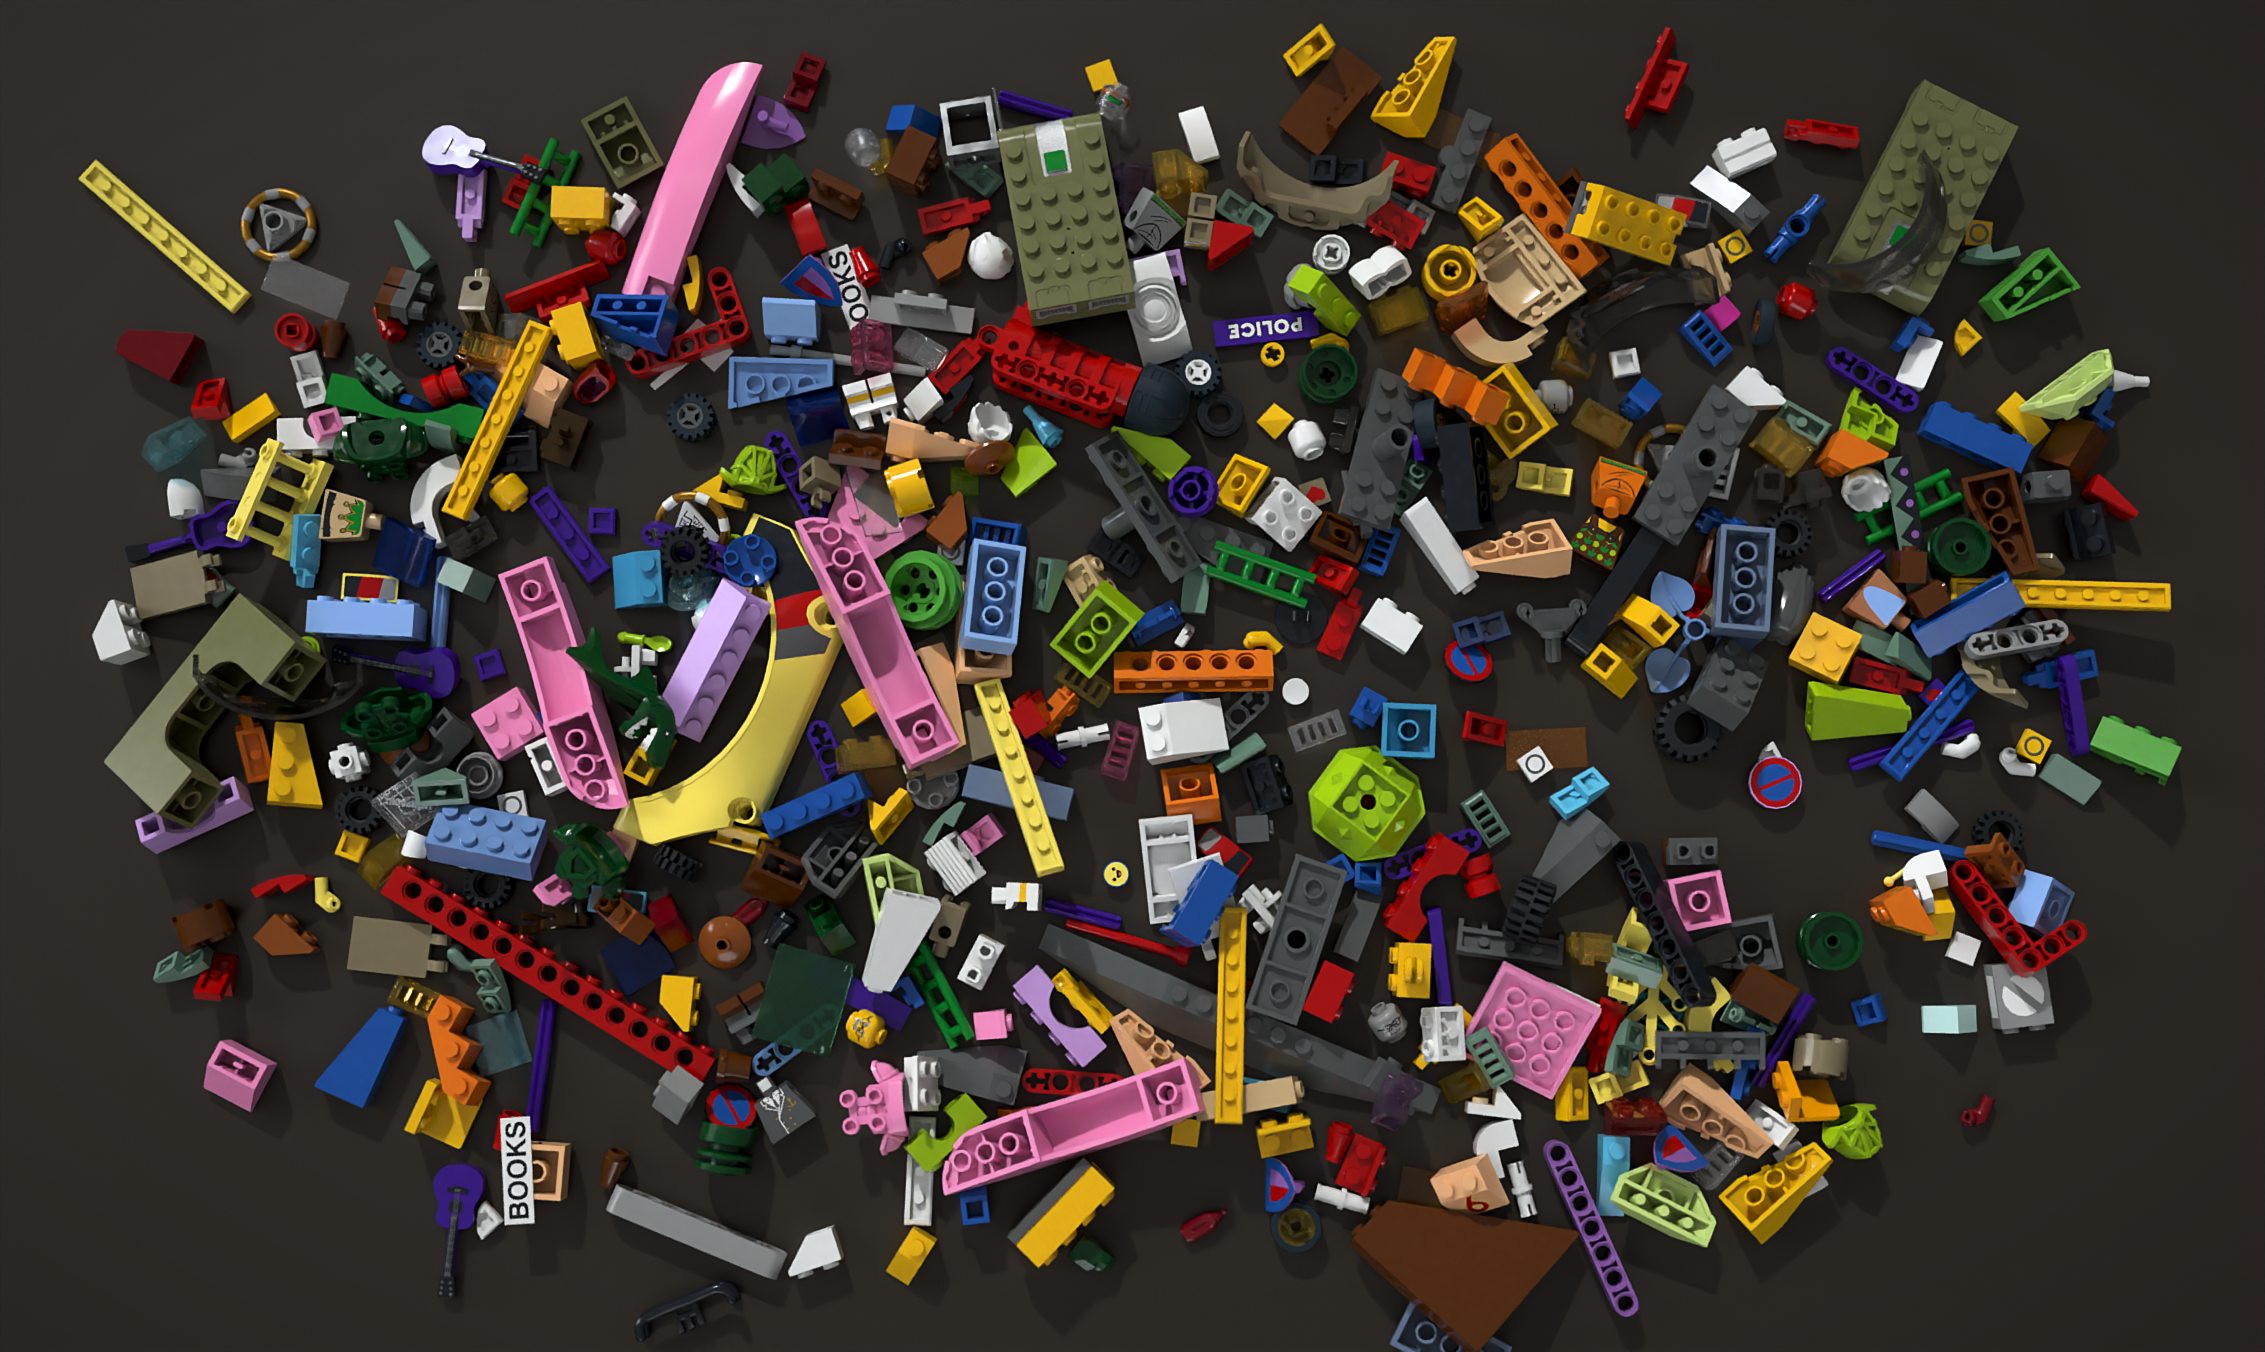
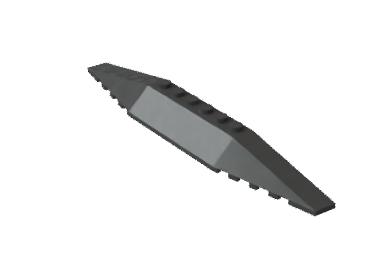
M1048 924L1039 949L1127 1009H1130L1149 1024L1216 1052L1217 994L1057 926ZM1245 1008L1243 1064L1276 1078L1298 1076V1081L1301 1080L1304 1088L1394 1106L1362 1084L1376 1061L1272 1017ZM1408 1075L1414 1111L1432 1114L1442 1089Z

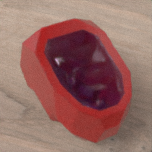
M597 359L592 362L574 383V398L586 404L596 402L615 385L616 374L613 369L603 360Z

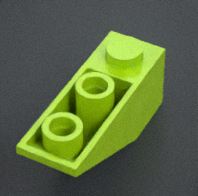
M1116 426L1111 428V433L1118 430L1129 449L1133 452L1137 462L1142 466L1145 463L1153 469L1152 475L1162 483L1166 480L1170 484L1171 479L1191 461V456L1171 439L1150 436Z

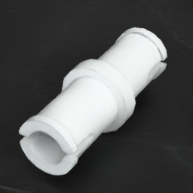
M1107 723L1089 728L1081 726L1078 727V730L1056 733L1055 739L1058 750L1079 745L1083 748L1087 747L1089 743L1110 740V735L1107 732L1109 731Z
M1523 1160L1506 1165L1513 1185L1511 1191L1516 1196L1521 1218L1531 1216V1214H1538L1531 1193L1533 1187L1528 1182Z
M1318 1183L1314 1200L1336 1205L1337 1209L1342 1210V1208L1363 1213L1364 1215L1367 1213L1370 1202L1369 1197L1349 1193L1345 1188L1339 1190L1322 1185L1321 1183Z

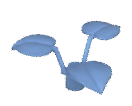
M1662 571L1657 574L1653 581L1650 601L1661 607L1672 618L1678 615L1679 618L1685 621L1686 624L1682 629L1685 640L1675 654L1668 648H1659L1648 656L1645 663V673L1650 691L1653 693L1672 691L1687 680L1690 674V663L1685 658L1679 656L1690 641L1696 642L1707 634L1711 637H1717L1716 645L1722 638L1720 635H1710V630L1706 628L1702 620L1697 618L1690 619L1682 613L1693 606L1695 599L1694 590L1684 579ZM1727 636L1750 651L1763 640Z

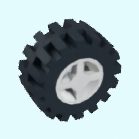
M1198 349V351L1191 350L1189 353L1182 355L1175 368V373L1186 383L1190 398L1193 399L1194 397L1203 399L1206 395L1215 392L1221 381V366L1217 358L1212 356L1210 352H1203L1201 349Z

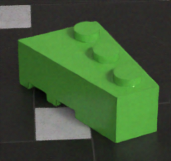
M2048 247L2034 251L1978 303L1990 318L1996 322L2014 317L2040 304L2077 290L2081 286Z
M2103 716L2091 741L2090 751L2115 763H2123L2136 768L2134 772L2144 775L2146 772L2159 778L2157 783L2165 786L2182 747L2177 746L2178 742L2171 738L2163 736L2160 739L2152 736L2151 731L2146 728L2127 726L2125 721L2118 717L2109 716L2107 718Z

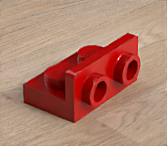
M1387 151L1381 172L1394 160L1399 161L1392 190L1396 191L1397 189L1406 192V195L1412 199H1426L1436 167Z
M1388 200L1384 206L1370 215L1365 223L1370 226L1369 232L1379 238H1382L1383 235L1393 239L1390 244L1404 252L1406 248L1412 250L1414 243L1427 222Z
M1354 1132L1335 1183L1360 1193L1367 1197L1368 1192L1373 1193L1378 1182V1178L1375 1177L1378 1167L1383 1168L1388 1157V1153L1385 1152L1386 1146Z

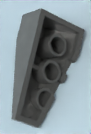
M1584 808L1566 821L1562 818L1558 822L1556 830L1532 874L1536 878L1556 885L1557 892L1553 903L1621 840L1601 819L1587 808Z
M1776 912L1687 931L1703 965L1744 970L1753 962L1767 971L1784 968L1782 940Z
M1001 1044L918 1051L917 1056L938 1057V1062L941 1066V1074L938 1078L939 1086L1014 1105L1028 1051Z

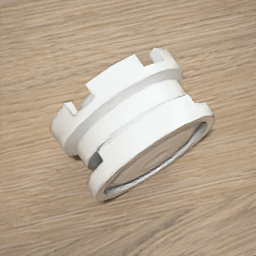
M1337 235L1321 237L1313 250V263L1319 271L1326 275H1335L1341 272L1346 267L1350 257V248L1347 242Z

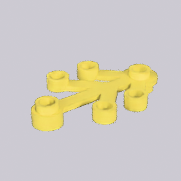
M1664 964L1663 975L1657 988L1652 989L1639 984L1638 994L1648 988V999L1624 1018L1637 1022L1646 1015L1645 1044L1642 1046V1052H1639L1638 1056L1643 1064L1649 1066L1655 1064V1031H1657L1658 1016L1670 1028V1031H1673L1676 1025H1680L1683 1031H1687L1686 1026L1678 1022L1659 1000L1660 988L1671 999L1674 1010L1682 1012L1687 1009V1006H1684L1682 1009L1675 1006V1001L1680 997L1678 992L1667 981L1669 974ZM1648 1049L1654 1052L1652 1060H1647L1644 1056V1052Z

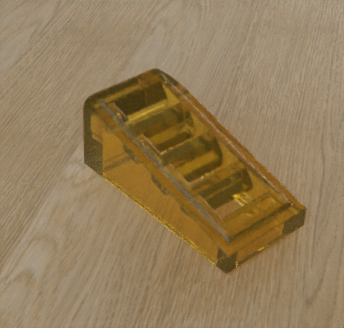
M465 330L458 352L463 357L469 356L473 360L508 367L519 342ZM485 343L483 353L481 354L483 344ZM494 345H496L493 356H491ZM507 346L504 358H501L503 348Z
M1065 659L1053 680L1067 687L1070 691L1097 708H1100L1114 686L1094 674L1090 678L1094 681L1085 693L1082 690L1089 681V678L1084 675L1077 687L1073 685L1082 672ZM1070 668H1075L1068 681L1064 679ZM1100 684L1103 687L1094 699L1091 696L1097 688V686Z
M398 975L387 998V1002L427 1019L430 1014L427 1010L433 998L437 1000L442 994ZM402 987H408L403 999L398 998ZM415 990L418 993L411 1004L408 1000L412 991ZM424 994L428 997L421 1009L417 1006Z

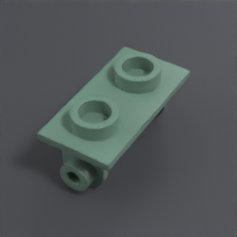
M367 352L361 357V360L356 356L354 366L356 376L362 382H367L373 387V391L379 399H385L392 405L394 394L399 396L405 391L404 383L391 371L382 376L381 373L387 370V367L374 354L370 355Z
M1730 999L1720 1018L1721 1021L1744 1031L1748 1030V1026L1758 1027L1766 1031V1036L1773 1035L1777 1029L1773 1021L1733 999Z

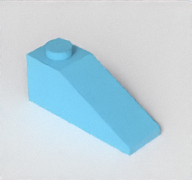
M1598 1134L1596 1208L1600 1216H1624V1213L1610 1201L1619 1175L1628 1172L1630 1168V1137L1626 1135Z

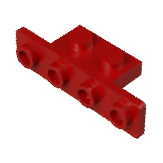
M1666 27L1663 34L1658 37L1656 50L1652 58H1649L1647 61L1646 72L1642 81H1639L1636 85L1632 103L1626 107L1625 120L1632 130L1637 129L1646 108L1670 114L1690 70L1688 63L1668 59L1677 40L1672 28Z
M598 259L505 294L504 299L514 315L537 307L539 317L544 325L553 320L551 314L553 310L578 302H582L586 308L591 307L592 303L587 287L610 279V274L603 260Z

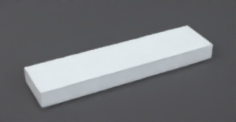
M909 1116L911 1136H908V1141L922 1128L933 1138H936L937 1117ZM909 1153L907 1154L904 1225L931 1226L934 1172L932 1170L928 1173L925 1172Z

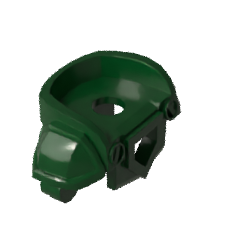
M402 417L345 424L343 429L336 435L333 444L334 459L343 464L356 463L360 470L365 472L366 480L372 483L382 481V476L385 473H393V478L397 480L409 478L407 459L420 456L428 450V440L423 429ZM369 440L384 441L380 445H372Z
M381 686L378 690L364 695V702H360L355 708L346 711L342 716L340 724L342 732L347 733L352 738L360 739L361 741L365 740L373 752L396 751L420 741L428 722L432 719L433 700L425 692L408 695L403 687L385 688Z
M589 821L584 823L570 822L563 826H557L553 830V835L563 841L568 848L557 859L559 863L555 866L556 876L560 879L567 878L573 884L572 894L577 899L588 897L592 892L591 885L597 882L607 900H619L621 898L620 894L626 887L627 874L625 872L629 869L630 865L615 842L603 829Z

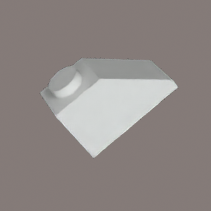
M926 377L904 399L907 407L903 410L911 422L916 420L919 425H922L934 417L933 412L943 406L944 402L931 381Z

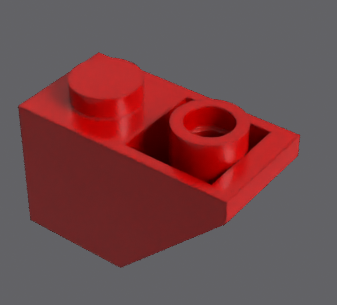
M1040 688L1034 692L1028 689L1017 696V699L1012 702L1014 706L1008 712L1025 739L1044 729L1052 721Z

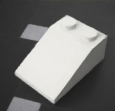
M1220 698L1170 702L1138 708L1147 760L1152 765L1230 750Z

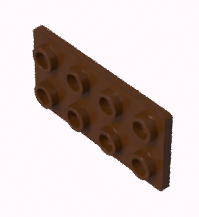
M1341 47L1279 122V127L1311 153L1320 155L1381 82L1382 77L1345 47Z

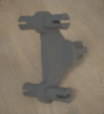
M1571 599L1568 603L1569 607L1533 610V607L1528 603L1517 604V615L1540 633L1541 638H1545L1546 662L1556 663L1561 661L1560 638L1564 637V632L1581 615L1587 612L1586 604L1581 599Z

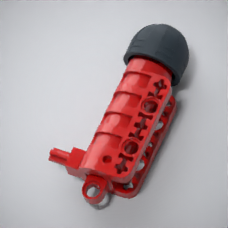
M1027 300L1024 307L1017 305L1012 319L1008 321L1004 329L993 325H986L978 332V343L981 349L993 354L991 357L993 383L1001 391L1099 428L1110 425L1116 414L1125 418V427L1150 436L1170 434L1177 430L1188 417L1191 406L1190 393L1186 383L1179 375L1150 362L1144 368L1115 359L1107 354L1099 353L1083 345L1070 342L1062 337L1038 329V326L1032 327ZM986 333H993L997 336V340L993 344H986L983 342L982 337ZM999 376L1006 378V380L1004 382H1000ZM1015 381L1017 382V387H1016V388H1014V382H1015ZM1021 385H1027L1035 390L1030 393L1024 392L1021 389ZM1048 395L1056 398H1054L1053 401H1050ZM1062 400H1066L1065 406H1062ZM1070 403L1077 404L1083 409L1074 411L1070 408ZM1097 413H1106V416H1103L1101 419H1097Z

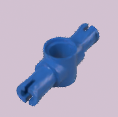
M1813 194L1801 210H1797L1783 223L1777 233V238L1763 252L1766 258L1774 252L1770 261L1777 263L1789 247H1793L1809 231L1810 226L1813 224V219L1827 205L1824 199L1816 204L1821 196ZM1790 224L1798 225L1800 233H1794L1790 228Z

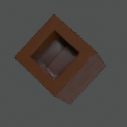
M1902 546V551H1893L1892 583L1926 584L1927 552L1918 551L1919 546Z
M1929 579L1926 581V584H1921L1904 595L1914 616L1921 619L1927 618L1952 602L1948 596L1950 594L1948 587L1938 579Z

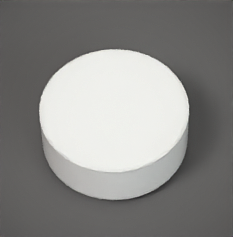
M1293 678L1284 684L1282 695L1287 703L1299 705L1307 699L1309 688L1303 680Z

